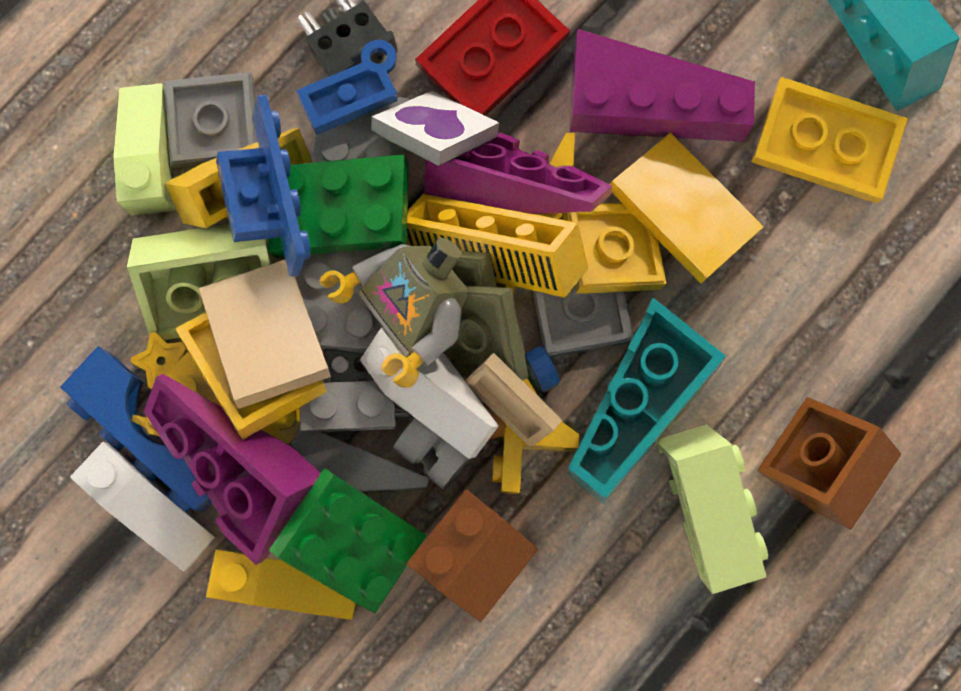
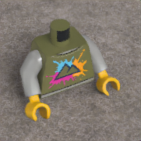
M438 238L433 247L409 246L405 244L396 246L352 267L354 272L346 276L336 270H330L324 273L319 281L320 285L325 288L333 287L341 282L339 289L327 296L331 301L340 304L346 303L352 298L354 287L362 286L358 293L359 297L404 354V356L399 353L389 355L385 358L381 367L382 371L389 377L396 375L403 368L401 373L393 379V382L402 388H409L415 385L419 376L418 367L421 364L428 366L458 339L461 309L466 301L468 292L467 287L452 270L462 255L461 250L455 243L445 238Z

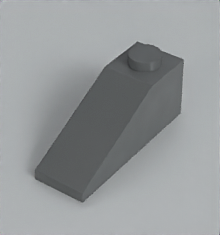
M299 427L291 445L320 473L326 468L363 494L428 490L432 482L430 478L322 432L300 433Z

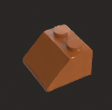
M807 397L757 471L814 512L852 530L901 456V453L880 427Z
M466 489L406 564L442 594L479 622H482L538 551V548Z

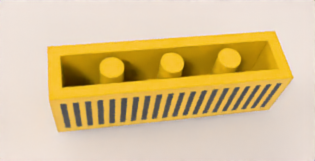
M422 194L407 212V245L433 247L438 238H445L455 243L462 251L490 253L495 282L565 298L588 269L579 225L576 222Z

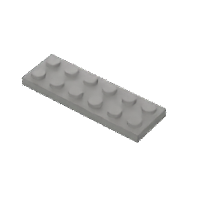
M398 97L397 102L315 136L312 163L403 155L405 148L371 131L372 116L407 102L409 98ZM388 249L310 254L309 259H304L300 276H297L296 282L321 350L329 349L365 353L382 327L359 297L358 293L362 288L361 285L354 287V294L348 302L343 304L335 303L327 298V296L336 292L341 282L333 287L325 288L319 283L321 276L330 270H336L346 276L354 272L353 266Z

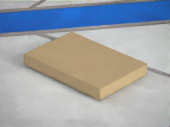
M286 260L199 288L233 399L238 409L331 377L294 276H289Z

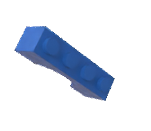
M98 346L60 386L71 397L66 404L84 420L88 421L93 417L104 428L99 434L115 449L121 451L126 447L137 457L132 464L151 481H154L157 477L160 478L170 488L166 493L167 497L180 509L187 512L192 508L195 511L205 512L212 505V502L207 494L199 497L191 485L196 480V477L183 457L180 459L174 458L165 445L156 443L147 435L142 426L131 421L132 415L138 416V397L143 381L112 353Z

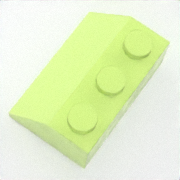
M230 223L210 226L208 228L134 238L132 240L127 269L149 335L152 332H157L164 340L180 338L175 328L206 312L199 288L276 263L277 258L268 251L269 239L234 242Z

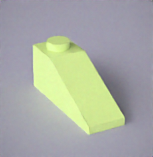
M163 83L119 88L114 146L117 202L131 216L175 211V205L164 184L173 178L169 157L165 87Z

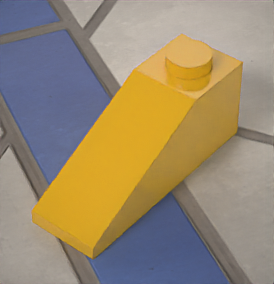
M292 128L282 132L280 138H278L280 150H287L290 165L312 163V158L300 129ZM256 142L238 150L259 148V145ZM216 158L202 163L164 183L183 224L208 228L228 217Z
M215 549L206 597L253 606L353 620L355 602L284 561L267 557L263 562L255 565L243 552Z

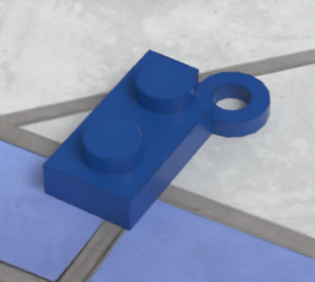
M385 40L370 41L362 49V63L296 90L298 99L316 136L398 101L397 92L388 76V73L395 68L397 62L395 48ZM376 52H383L386 54L387 60L384 63L375 64L371 61V56Z

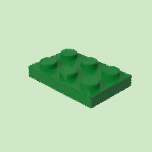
M404 154L290 165V176L287 177L290 190L296 189L299 196L300 216L297 218L299 230H306L308 234L310 254L390 249L403 244L407 245L409 162ZM280 237L269 238L268 251L274 257L284 256Z
M324 468L269 551L278 559L376 614L407 567L406 563L418 550L427 535Z

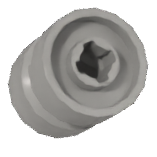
M416 418L407 426L393 447L413 465L420 462L424 464L423 474L443 490L470 460Z

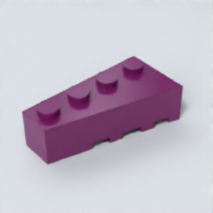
M577 29L573 57L570 132L666 137L672 133L675 138L744 142L754 125L755 81Z

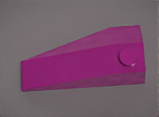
M498 133L496 138L439 166L426 160V195L528 214L592 212L611 195L612 185L573 166L555 167L549 164L548 154L537 150L530 155L519 149V140Z
M165 374L156 376L144 413L172 456L179 459L183 457L196 477V480L191 485L198 496L201 497L207 494L220 514V517L215 522L223 534L255 565L260 564L271 554L269 549L321 473L294 448L263 430H259L242 440L221 406Z

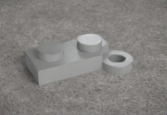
M375 381L324 383L327 392L299 408L300 433L395 428L394 401L382 392Z

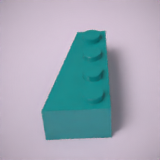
M828 0L896 112L941 89L960 37L929 0Z
M652 298L645 316L568 467V475L604 505L716 373L726 355L655 298Z

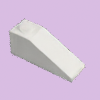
M381 327L360 359L379 388L392 401L468 459L475 458L498 428V424L444 353L439 355L428 366L421 364L418 367L419 376L415 385L409 388H402L395 384L393 379L401 373L403 368L396 375L389 377L382 371V363L391 354L399 353L403 356L404 354L385 329Z
M102 442L70 478L107 512L180 570L186 572L217 537L189 511H183L167 497V491L157 481H151L139 472L132 464L134 460L123 450L118 451L109 443Z

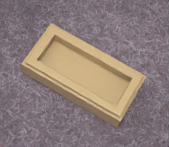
M495 353L488 357L464 380L470 389L530 447L553 432L562 421Z

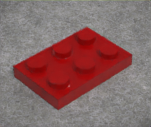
M478 0L415 58V63L451 100L486 116L569 38L570 30L539 0Z

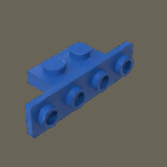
M267 94L257 95L253 123L259 148L217 152L216 164L234 242L280 237L289 276H300L304 259H309L310 257L309 237L306 230H299L297 218L300 216V201L296 189L290 190L287 177L290 176L288 152L286 149L280 150L278 138L281 135L279 114L276 110L271 111Z

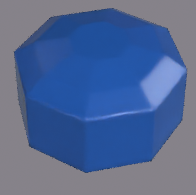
M539 346L524 354L529 376L527 379L536 391L544 393L559 385L560 379L557 371L543 347Z

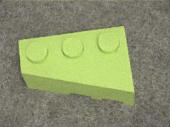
M707 424L660 438L656 445L659 454L664 453L668 457L674 479L670 480L669 484L672 494H678L685 522L682 524L702 582L712 594L766 578L763 560L768 559V552L763 537L759 532L755 533L751 517L757 515V510L750 491L743 489L739 473L745 472V464L738 446H732L730 442Z

